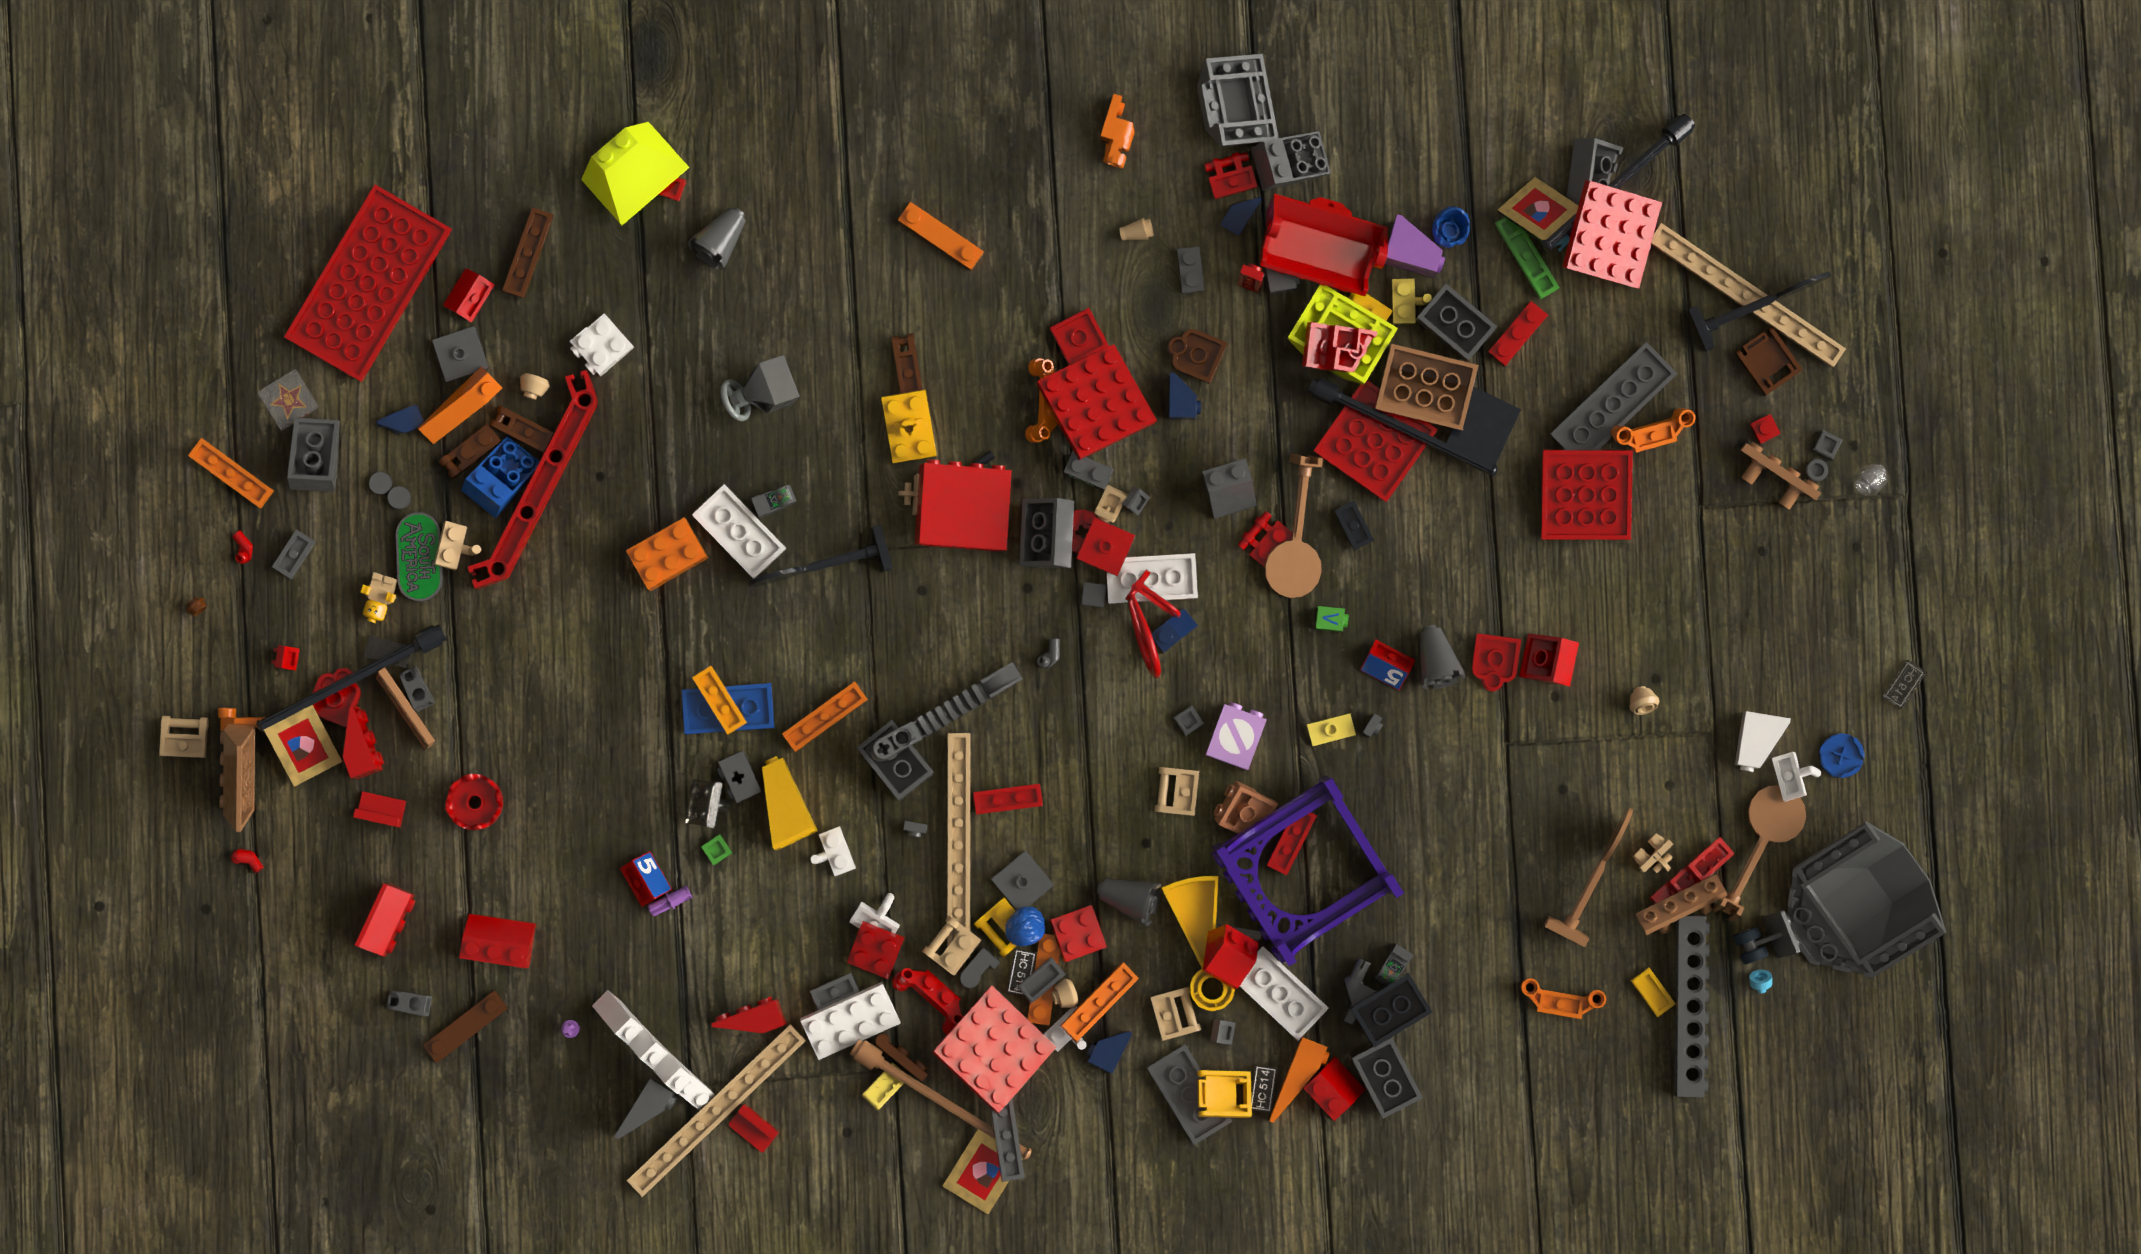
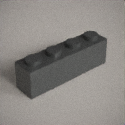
M1596 138L1574 139L1567 198L1579 205L1585 180L1608 186L1612 173H1616L1618 164L1615 162L1617 156L1622 154L1623 147Z

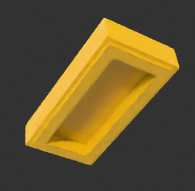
M1649 967L1630 980L1656 1017H1659L1675 1005L1673 999Z

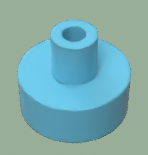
M1755 970L1749 975L1750 986L1757 990L1758 993H1765L1766 989L1772 986V974L1767 970Z

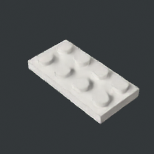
M725 484L692 514L753 579L757 578L786 550L785 546Z
M1195 553L1126 557L1118 577L1107 573L1108 604L1128 603L1125 597L1130 592L1131 586L1146 569L1151 573L1144 582V585L1165 600L1198 599ZM1139 592L1135 594L1137 602L1150 601Z
M1263 946L1257 952L1255 965L1240 987L1299 1041L1327 1011L1328 1007Z
M883 982L800 1018L818 1060L856 1044L859 1039L865 1040L901 1023Z

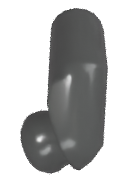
M1049 639V651L1037 659L1039 667L1043 669L1050 668L1059 660L1060 639Z

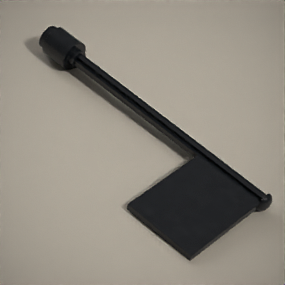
M1314 376L1307 391L1312 394L1311 397L1328 405H1331L1332 402H1338L1483 471L1489 474L1490 477L1495 476L1498 467L1496 463L1521 411L1520 408L1473 387L1463 430L1453 428L1445 443L1342 394V391L1338 390L1340 385L1323 377L1318 378Z

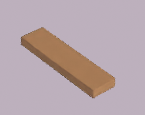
M384 667L378 671L376 675L377 681L423 748L428 749L433 746L434 738Z

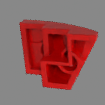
M1307 322L1302 367L1353 373L1359 365L1360 359L1367 352V347L1371 340L1377 336V331Z

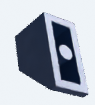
M1170 373L1169 419L1196 420V414H1201V401H1196L1197 395L1175 373Z
M1184 608L1180 611L1181 616L1179 618H1170L1152 633L1154 643L1163 654L1198 626Z
M1126 1031L1098 1040L1096 1045L1092 1043L1086 1054L1090 1057L1088 1062L1113 1073L1132 1032Z

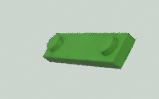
M1505 217L1497 221L1494 225L1539 300L1558 290L1560 287L1526 231Z

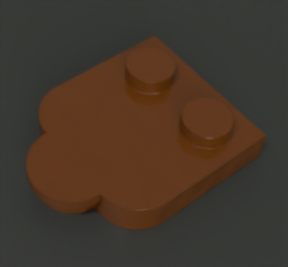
M1190 329L1182 336L1171 338L1167 349L1173 357V365L1177 371L1211 385L1228 343L1196 329Z

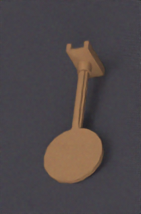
M1291 453L1290 462L1299 465V483L1292 540L1280 543L1268 554L1265 563V578L1269 586L1279 595L1295 598L1302 597L1311 592L1318 584L1322 572L1321 560L1317 552L1310 545L1302 542V532L1309 477H1311L1312 468L1322 467L1323 458L1312 455L1306 457Z
M1779 785L1767 786L1758 791L1750 802L1748 809L1749 823L1754 832L1759 835V840L1732 892H1729L1726 898L1724 897L1716 902L1711 910L1716 913L1723 909V912L1729 914L1727 919L1729 921H1733L1741 916L1744 907L1738 905L1741 900L1740 895L1768 841L1773 843L1787 842L1796 837L1804 827L1806 810L1801 798L1787 802L1783 801Z
M1627 808L1620 818L1607 843L1602 859L1595 866L1571 914L1567 915L1564 922L1548 916L1544 923L1546 928L1586 947L1589 937L1576 929L1580 921L1578 919L1604 871L1606 861L1611 857L1621 840L1632 816L1633 809Z

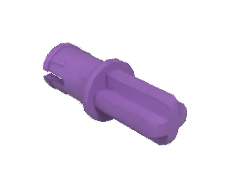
M686 885L675 892L666 893L665 897L649 904L648 909L652 916H656L670 908L674 910L675 906L693 897Z
M573 1020L565 1021L561 1027L562 1034L567 1038L575 1037L580 1031V1026Z

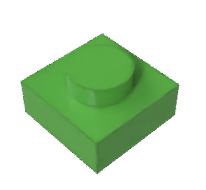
M721 834L701 846L713 865H716L733 853Z

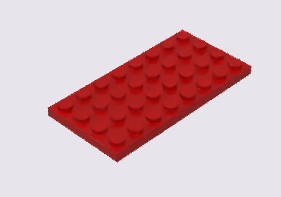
M374 184L284 337L362 382L452 229Z

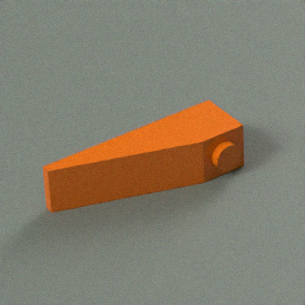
M481 366L418 429L434 444L488 403L502 387Z
M1301 1037L1269 1117L1270 1122H1275L1318 1071L1320 1065L1326 1064L1330 1054L1326 1051L1327 1046Z

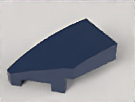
M1256 197L1232 204L1220 225L1240 236L1262 198Z
M416 404L376 421V425L394 431L393 433L399 435L400 433L405 434L418 429L424 420Z

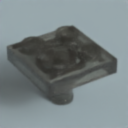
M693 779L689 788L690 798L685 811V823L715 828L717 812L729 813L730 809L723 808L722 805L731 807L730 801L720 799L722 783Z

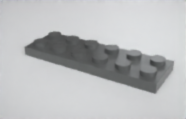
M1646 342L1568 416L1550 436L1564 450H1599L1612 437L1611 429L1614 426H1624L1677 373Z

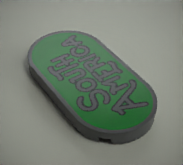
M422 512L408 514L399 522L396 529L398 586L407 598L418 602L432 599L440 591L443 584V567L434 565L441 528L433 517Z

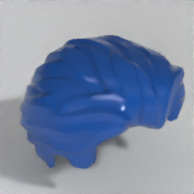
M1449 206L1440 211L1432 225L1435 242L1445 248H1452L1454 245L1463 244L1470 232L1468 214L1456 206Z
M1022 907L1015 911L1005 925L1007 940L1016 946H1028L1038 942L1045 933V920L1042 913L1034 907Z

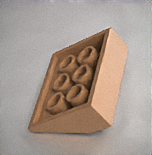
M1391 344L1375 409L1463 430L1479 365Z
M228 723L220 735V743L224 744V752H221L220 765H223V773L220 775V786L223 787V794L220 796V808H223V816L236 832H241L254 812L255 725Z

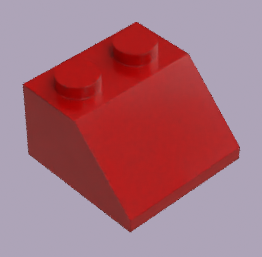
M1528 633L1519 677L1570 687L1579 643L1560 637Z
M1228 924L1208 931L1202 971L1231 988L1238 989L1256 963L1259 943Z
M1336 1057L1331 1059L1303 1087L1333 1121L1342 1115L1366 1090Z

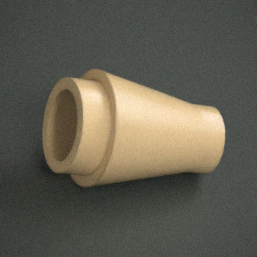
M1142 218L1125 227H1120L1122 241L1148 240L1149 237L1154 236L1151 220Z

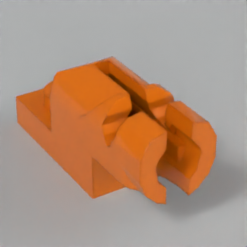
M1113 94L1101 133V140L1108 142L1105 145L1103 162L1122 169L1126 156L1120 152L1129 151L1134 136V127L1132 122L1117 118V115L1122 116L1125 103H1122V96Z

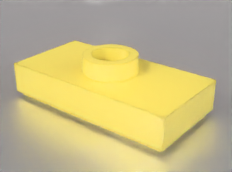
M1351 714L1307 724L1312 746L1356 735Z
M884 1071L862 1096L878 1111L904 1083Z

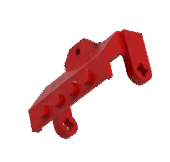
M1274 193L1267 209L1266 231L1260 251V266L1275 270L1278 273L1290 274L1299 279L1317 282L1323 286H1331L1343 292L1348 291L1366 296L1372 267L1382 269L1387 259L1388 227L1353 217L1352 212L1342 203L1319 197L1310 200L1309 203H1305Z

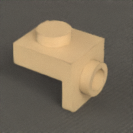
M1107 485L1094 513L1104 522H1115L1123 506L1122 503L1128 494Z

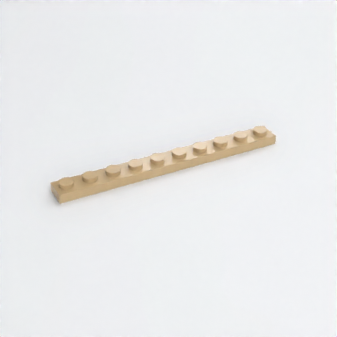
M1661 223L1655 231L1651 242L1652 246L1740 306L1768 296ZM1777 301L1751 312L1831 368L1836 365L1846 350L1839 343Z
M948 733L947 918L950 915L970 931L971 734ZM955 928L947 936V947L959 933Z
M790 1024L627 1180L630 1185L643 1197L806 1041L804 1037Z

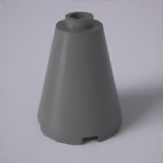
M738 208L726 209L687 243L689 249L692 251L695 248L698 252L696 256L705 264L714 269L720 266V270H723L746 222L744 213Z
M1436 625L1426 626L1420 633V671L1423 689H1428L1427 685H1433L1434 689L1447 687L1458 683L1457 678L1460 676L1462 680L1465 678V672L1442 629L1436 628Z
M1105 879L1104 882H1100L1097 894L1100 895L1099 899L1138 923L1149 926L1153 921L1149 917L1151 914H1156L1162 891L1158 890L1161 884L1157 882Z

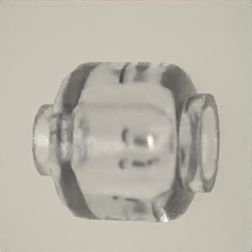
M1865 464L1854 477L1855 488L1865 496L1877 495L1888 482L1886 469L1881 464Z

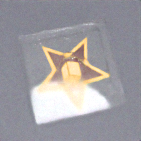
M296 369L257 392L281 431L292 425L294 418H303L319 408V405Z

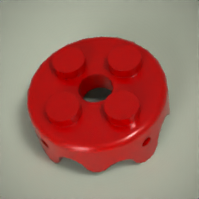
M468 774L450 786L445 808L451 819L458 826L468 830H482L494 824L499 818L503 808V796L500 788L492 779L483 775ZM473 796H478L481 799V805L477 809H473L469 805V800Z

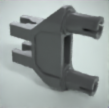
M1357 958L1350 976L1347 975L1344 978L1351 1003L1350 1007L1376 992L1363 985V978L1371 963L1365 961L1362 969H1360L1364 961L1360 958ZM1349 1007L1343 1021L1353 1025L1355 1017Z

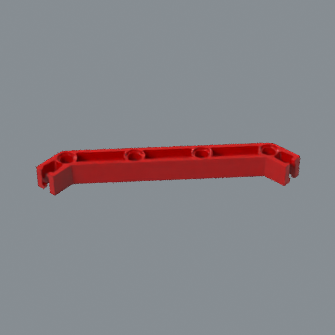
M587 370L581 371V378H585L586 390L576 391L573 384L575 381L574 374L565 377L572 400L491 558L468 566L469 573L472 576L477 575V570L488 568V573L490 574L489 578L480 582L473 579L474 588L480 589L508 579L597 408V396ZM588 395L591 397V403L585 407L581 406L580 399ZM556 451L561 452V461L557 463L552 462V454ZM528 507L532 508L533 516L529 519H524L522 515L523 510ZM503 564L504 572L501 575H495V565Z

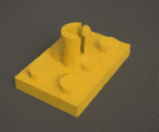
M926 389L881 397L892 462L898 463L937 456Z

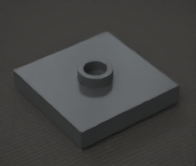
M475 326L432 340L446 383L472 375L481 366L485 370L489 369Z
M1024 851L991 879L1016 910L1022 907H1029L1054 886L1027 851Z

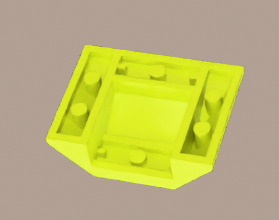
M649 122L624 128L591 157L581 180L615 219L623 225L689 167Z
M1319 285L1287 339L1304 354L1307 322L1377 331V336L1371 340L1367 347V352L1360 359L1359 365L1353 373L1330 371L1342 379L1365 384L1398 328L1327 285Z

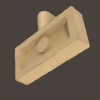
M448 521L444 522L434 565L457 570L461 553L470 556L480 553L481 547L479 545L472 547L463 545L467 526Z

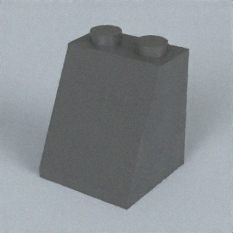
M1246 458L1202 471L1201 477L1214 519L1257 506Z

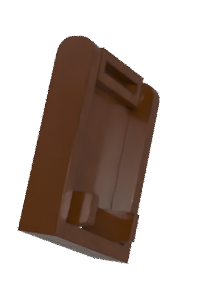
M1773 327L1767 329L1771 335L1770 339L1763 332L1742 347L1746 356L1739 349L1735 352V355L1764 396L1803 370ZM1785 367L1789 374L1773 385L1769 377Z

